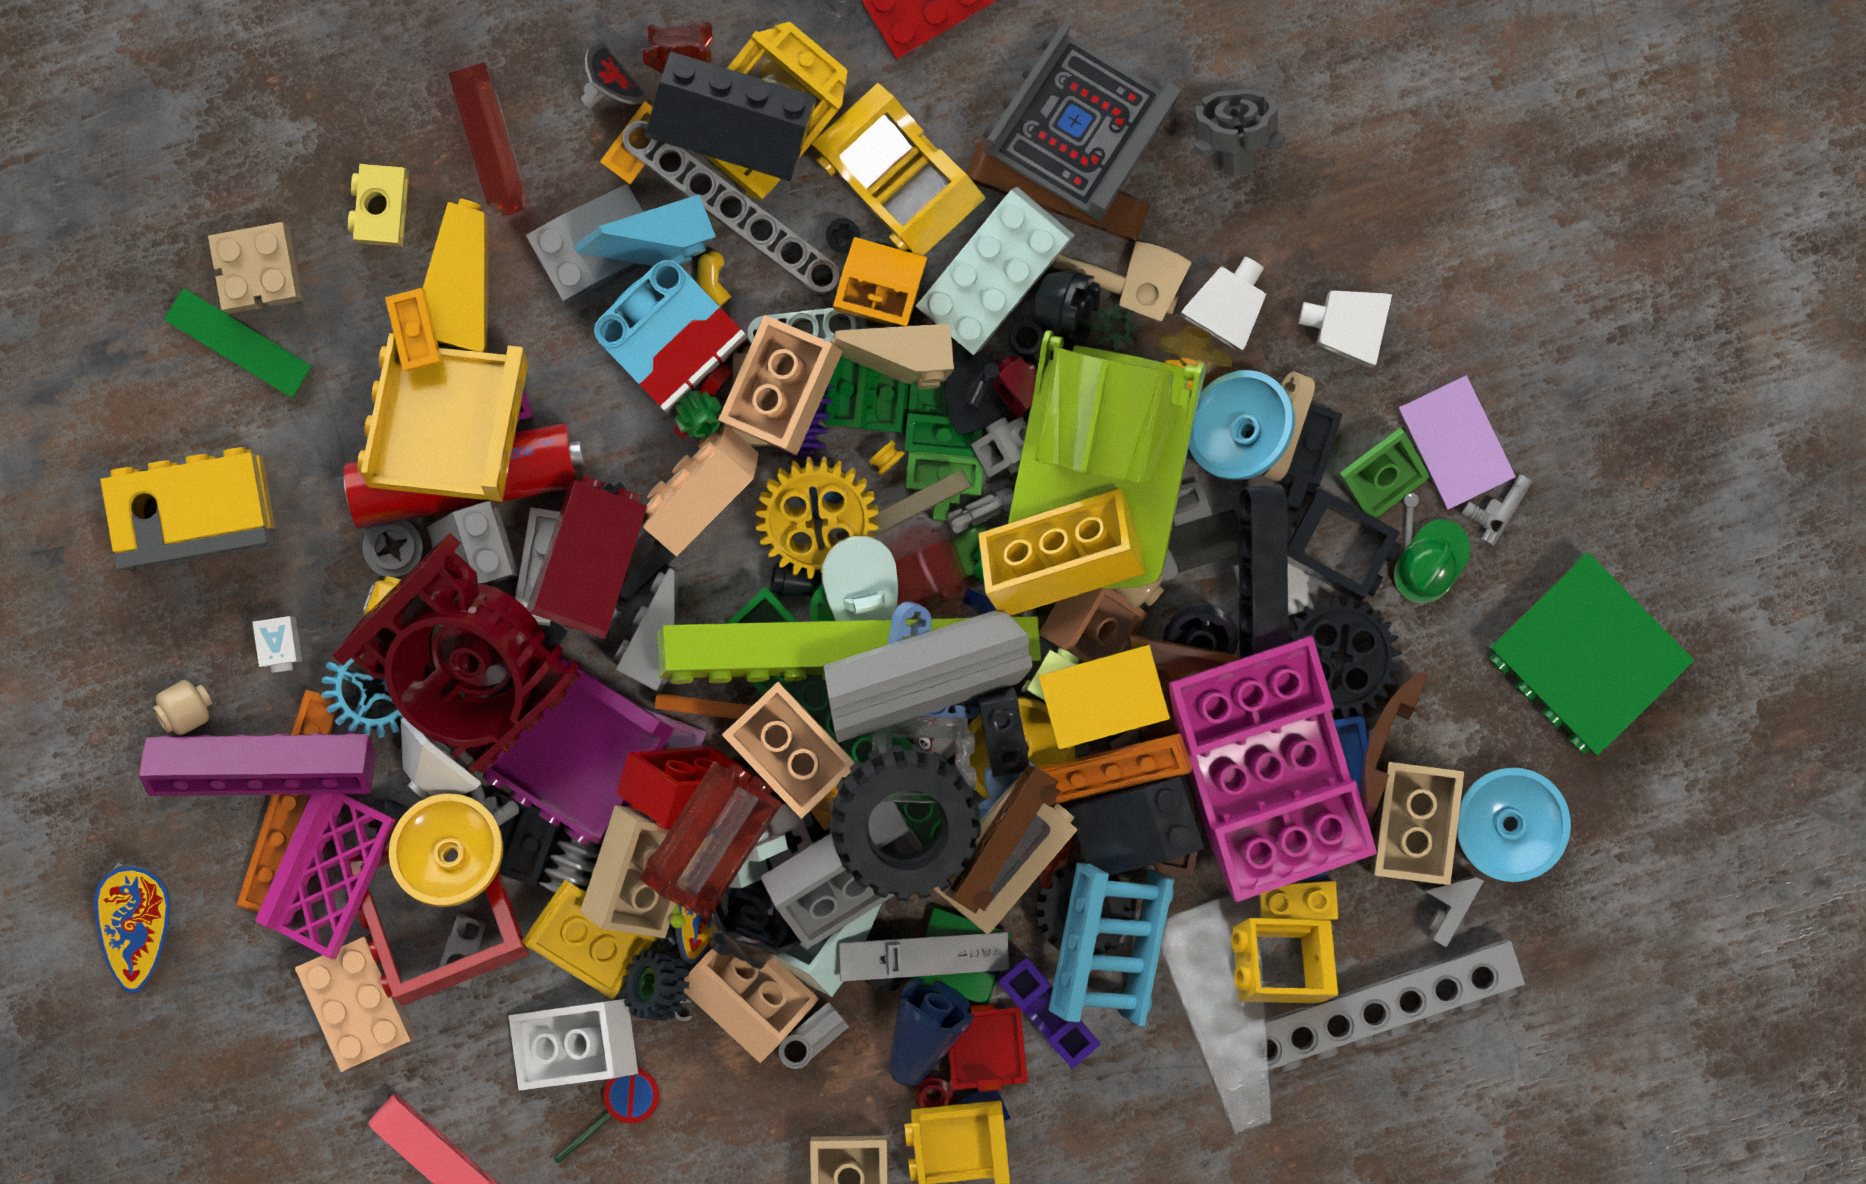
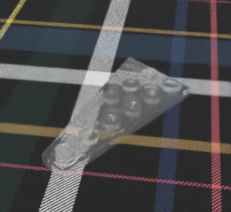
M1232 895L1166 918L1160 948L1235 1137L1271 1124L1264 1002H1239L1238 989L1234 983L1236 971L1235 952L1231 947L1233 926L1249 918H1259L1258 895L1235 902ZM1257 937L1261 987H1263L1260 937Z

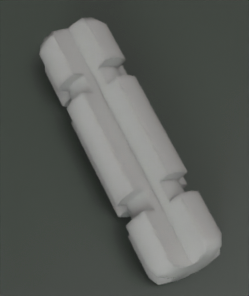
M1006 487L995 492V497L990 494L965 505V510L963 511L961 508L949 512L946 516L949 528H951L953 533L958 534L969 529V524L974 527L999 516L1000 510H1003L1004 513L1010 511L1014 495L1013 490L1010 487Z

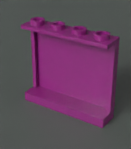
M561 655L557 658L564 666L570 662ZM578 667L576 671L580 674V677L566 691L568 694L563 701L553 710L548 707L543 712L544 717L531 731L528 732L525 729L521 732V738L507 753L502 750L497 754V761L483 774L482 778L499 789H502L505 784L513 790L510 797L530 808L532 803L542 809L538 815L558 827L560 822L570 827L567 834L578 842L587 845L589 841H593L602 845L615 805L627 807L629 804L628 801L616 794L628 752L663 749L675 728Z

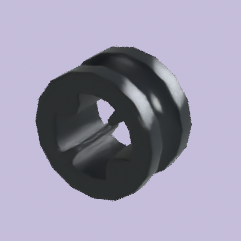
M838 218L828 226L826 239L830 248L835 252L849 253L853 239H848L846 245L841 246L837 245V238L835 240L832 239L833 232H839L840 226H848V233L853 231L854 237L860 238L859 229L852 220Z

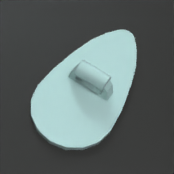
M851 536L838 542L828 552L822 565V583L835 621L892 620L894 611L897 608L898 581L896 563L891 551L881 541L869 536Z

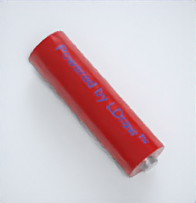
M567 423L515 433L502 502L568 490L572 479L579 481L577 467L585 466L580 441L572 442ZM358 461L344 465L346 499L350 515L357 529L461 510L489 501L370 488L367 486L362 474L358 472Z

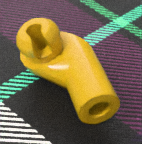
M710 251L707 254H703L698 260L697 284L721 308L732 296L718 282L719 270L724 265V258L719 252Z

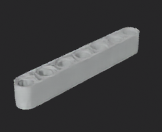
M635 121L626 127L623 133V144L625 150L632 157L687 198L697 195L690 188L691 179L698 175L706 176L712 184V188L707 194L700 195L706 212L810 291L816 294H825L837 285L839 271L830 259L684 149L651 139L650 144L644 149L633 148L629 142L631 133L636 130L646 131L648 123L645 121ZM665 153H675L680 157L681 166L677 171L666 172L660 167L659 160ZM727 198H734L741 204L742 211L735 218H727L721 213L720 205ZM757 221L767 222L772 229L771 237L765 241L754 239L750 232L753 223ZM793 243L800 247L802 258L798 263L789 264L782 259L781 249L784 245ZM824 266L831 271L832 281L828 286L819 287L814 284L811 272L815 267Z

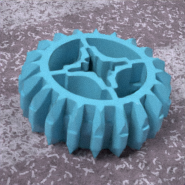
M352 658L344 666L341 664L337 666L332 662L326 664V668L335 672L334 678L322 677V683L333 684V691L322 692V698L334 697L336 703L326 707L328 713L334 712L338 708L341 710L342 714L335 720L337 725H341L348 718L352 721L348 726L347 731L349 733L355 732L358 724L363 725L362 734L369 735L371 726H376V734L379 738L385 736L383 727L385 724L389 725L393 733L399 731L395 720L398 717L402 719L403 716L397 708L382 718H364L374 701L383 699L393 703L391 697L383 693H374L364 705L367 697L364 691L367 689H363V683L355 680V677L368 681L374 678L369 674L364 675L348 669L349 665L354 662ZM342 678L355 685L359 690L360 698L354 712L344 701L341 690ZM380 679L382 683L379 685H383V691L389 693L385 679Z

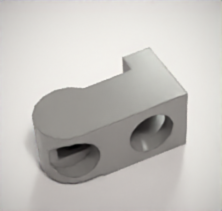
M459 913L451 935L448 937L439 968L480 952L485 940L488 922ZM475 977L455 986L472 990Z

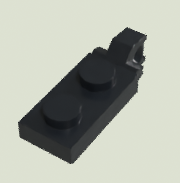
M1310 403L1289 470L1282 481L1283 485L1290 487L1287 494V507L1299 510L1305 493L1314 495L1317 486H1320L1342 418L1341 413Z

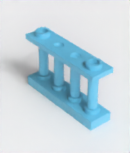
M1077 863L1049 1011L1065 1021L1080 1022L1084 1007L1121 1009V1016L1138 1026H1145L1147 1014L1152 1005L1151 994L1168 908L1173 899L1174 879L1157 870L1149 869L1146 884L1107 881L1108 873L1091 864ZM1112 896L1143 899L1139 921L1100 918L1104 898ZM1099 933L1135 936L1132 957L1093 955L1097 935ZM1091 970L1128 972L1124 994L1086 991L1089 973Z

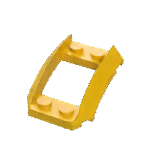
M791 22L775 25L774 28L769 30L755 31L747 44L726 69L750 76L765 55H767L821 100L813 111L812 121L799 156L800 158L843 105L848 70ZM704 155L746 190L745 196L762 201L781 180L777 177Z

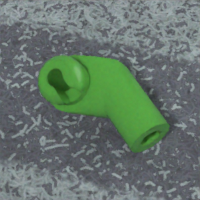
M982 523L974 527L969 524V529L960 532L952 544V551L960 578L973 575L975 561L972 553L979 544L978 533L987 531V528Z

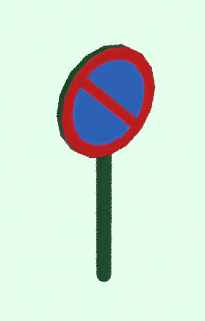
M638 1069V1074L609 1079L603 1092L604 1105L608 1111L554 1158L555 1162L560 1163L612 1117L619 1122L627 1124L640 1123L649 1118L657 1109L660 1098L659 1088L654 1078L645 1070Z

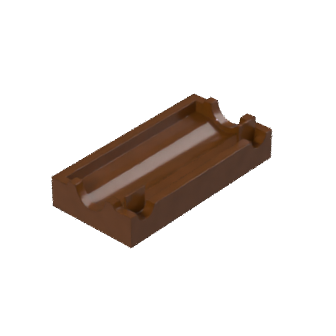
M1027 765L977 844L978 849L974 859L968 858L965 863L967 870L961 877H956L946 896L975 914L979 908L986 911L995 896L988 891L1043 803L1051 807L1061 792L1056 788L1059 783L1057 779L1036 766Z

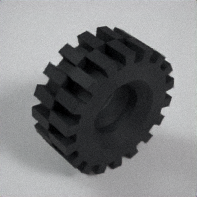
M1086 861L1068 863V865L1059 868L1046 878L1040 892H1038L1036 916L1039 927L1045 938L1059 951L1061 949L1077 863L1087 864ZM1115 874L1108 876L1107 881L1122 882ZM1106 896L1103 901L1100 918L1131 919L1130 898ZM1099 933L1096 937L1093 955L1106 953L1108 949L1115 947L1120 942L1119 940L1123 935Z

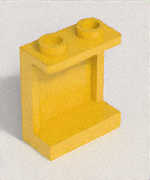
M1001 1100L911 1109L912 1123L905 1124L907 1147L914 1146L915 1158L908 1159L911 1182L918 1181V1184H938L994 1178L995 1184H1010Z

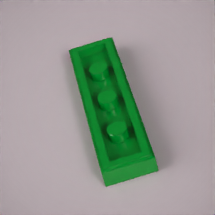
M185 288L182 289L164 318L166 322L293 399L313 369V366Z

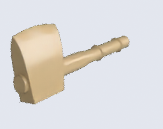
M1137 241L1135 242L1126 277L1059 254L1050 267H1053V270L1058 269L1061 271L1083 269L1086 274L1095 276L1093 282L1100 283V288L1121 295L1118 308L1161 323L1166 313L1172 315L1179 298L1175 295L1192 262L1166 248Z

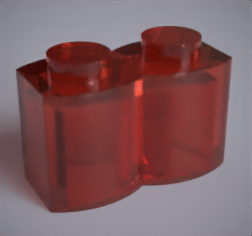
M952 539L943 540L895 560L898 581L897 607L904 602L910 601L926 607L928 606L927 598L940 594L941 599L962 592L960 585L969 581Z

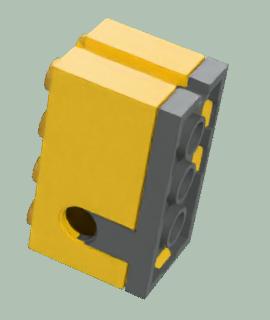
M238 447L223 450L224 457L221 458L208 456V454H198L185 457L186 464L178 465L177 462L171 463L170 460L149 463L148 470L142 472L140 469H133V467L110 470L111 477L100 480L112 550L115 552L113 556L116 569L136 571L277 546L278 539L276 530H274L276 527L263 456L252 453V449ZM154 497L157 502V510L151 518H147L145 505L150 498Z

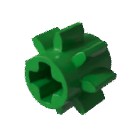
M701 391L689 392L679 400L678 406H676L679 415L674 417V420L681 433L687 431L690 437L705 438L712 435L719 428L721 421L718 420V415L721 414L723 408L716 397L711 398L707 391L704 393Z

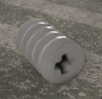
M565 827L564 831L568 833L570 827ZM569 836L571 838L570 842L558 841L557 845L565 854L564 856L552 854L551 859L558 865V868H545L544 872L551 878V882L538 883L555 893L565 879L576 886H589L591 879L585 872L594 871L596 864L591 859L598 858L600 852L598 843L589 841L587 845H584Z

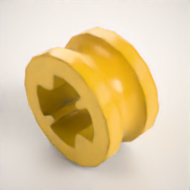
M893 440L885 445L868 462L871 466L876 465L878 467V474L880 476L885 474L905 455L903 451L895 449L896 443Z

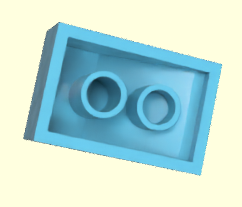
M695 195L601 225L574 245L576 253L636 264L654 266L660 261L671 260L681 266L692 261L691 257L706 251L704 245L716 236L700 195Z

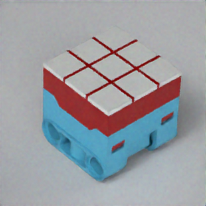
M671 260L658 262L641 279L633 283L598 319L594 328L595 337L598 342L669 416L677 410L676 406H678L679 400L684 395L697 391L712 372L720 365L722 366L733 357V353H737L748 342L746 334L679 264Z

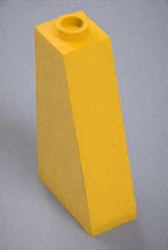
M459 199L458 204L451 202L447 204L423 289L426 293L437 342L466 351L487 353L488 216L485 212L480 211V204Z

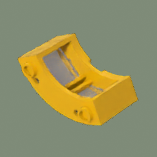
M877 83L811 144L820 154L816 159L819 165L830 176L835 172L856 196L892 233L888 238L897 249L903 251L909 249L914 254L924 256L986 198L969 176L941 149L937 150L922 134L924 132L922 128L907 113L897 99Z

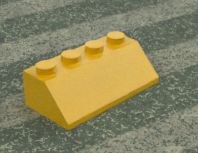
M1121 488L978 533L986 595L997 611L1007 612L1010 616L1145 574L1141 542Z

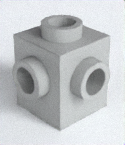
M1004 417L986 427L988 434L971 444L989 477L1007 468L1010 474L1019 470L1027 424L1023 417L1010 423Z

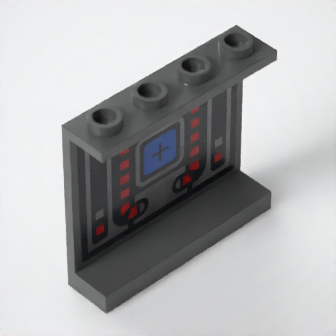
M1065 20L1058 31L1052 28L1047 34L1041 46L1045 51L1040 59L1037 60L1033 57L1022 74V77L1026 80L1021 88L1018 90L1013 87L1002 105V107L1006 108V111L1000 120L993 117L983 134V137L987 138L984 153L1100 222L1174 108L1181 89L1168 82L1164 90L1160 91L1070 37L1068 34L1072 23Z

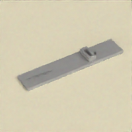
M993 932L989 935L978 933L838 943L841 982L1009 970L1008 932ZM880 956H885V963L881 961Z

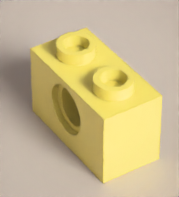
M359 164V173H353L351 195L357 196L355 211L350 210L348 233H353V240L357 243L403 247L409 171L406 168ZM376 196L385 197L387 201L386 209L378 215L370 214L368 209L370 200Z

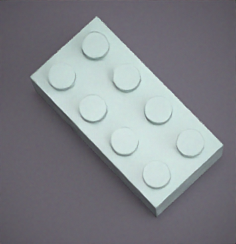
M1013 188L923 296L916 307L936 324H950L951 337L974 355L983 348L1075 235L1020 188Z

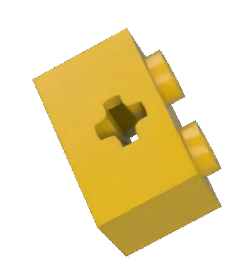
M1332 879L1291 883L1257 895L1259 918L1297 920L1338 919L1336 881Z

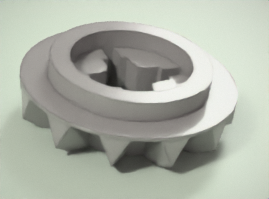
M407 520L371 526L364 536L362 545L363 555L369 567L382 576L400 577L408 574L420 562L424 549L420 532ZM385 533L392 537L394 541L408 540L399 548L401 562L393 554L379 556L384 551L383 549L388 546Z

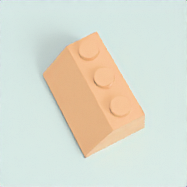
M711 949L688 973L689 976L684 978L685 982H689V989L684 988V993L759 1063L784 1040L819 1000L798 978L773 958L766 963L764 968L757 969L750 966L746 961H742L730 954L727 956L721 955Z

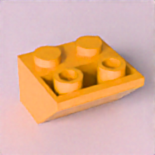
M854 237L833 304L834 311L891 327L908 326L927 257Z

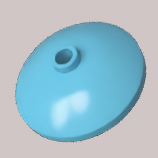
M1252 370L1231 372L1211 382L1200 394L1189 442L1190 452L1196 462L1210 474L1221 479L1233 481L1250 479L1269 470L1284 455L1294 433L1295 412L1288 393L1272 377ZM1250 429H1254L1253 435L1250 438H1246V433Z
M1523 768L1498 769L1479 778L1464 794L1460 804L1457 838L1466 858L1482 873L1502 881L1520 882L1530 880L1547 872L1563 855L1569 841L1571 829L1569 809L1561 792L1544 776ZM1507 817H1513L1516 821V827L1512 831L1505 830L1503 822Z

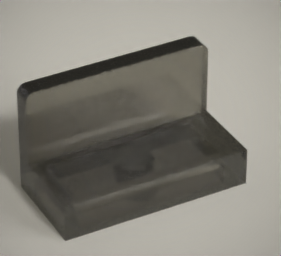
M1231 509L1172 527L1169 543L1179 573L1239 555L1238 517L1235 510Z

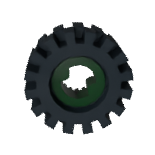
M642 950L640 955L635 954L632 957L634 964L628 963L626 970L630 973L629 976L624 975L622 981L627 982V988H622V995L628 996L624 1003L626 1007H631L629 1012L632 1015H636L638 1018L667 1021V1019L676 1017L675 1012L682 1010L683 1007L680 1001L686 1002L688 996L683 994L684 988L689 989V982H685L684 978L689 976L688 969H682L685 962L683 959H678L679 956L677 954Z

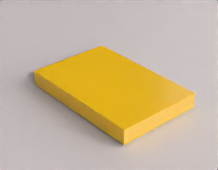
M1150 645L1038 675L1059 750L1170 719Z
M565 879L522 942L525 946L614 1000L626 983L622 982L623 976H629L630 972L626 970L628 963L634 964L632 957L635 954L640 955L642 950H649L656 937L601 929L580 912L586 891Z

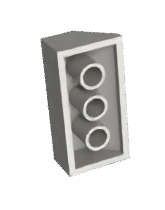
M892 797L876 805L869 817L868 828L872 841L879 849L891 854L904 855L924 848ZM831 834L761 876L775 907L806 949L894 896L893 894H888L886 898L877 896L869 886L864 889L856 883L854 876L851 873H847L842 866Z

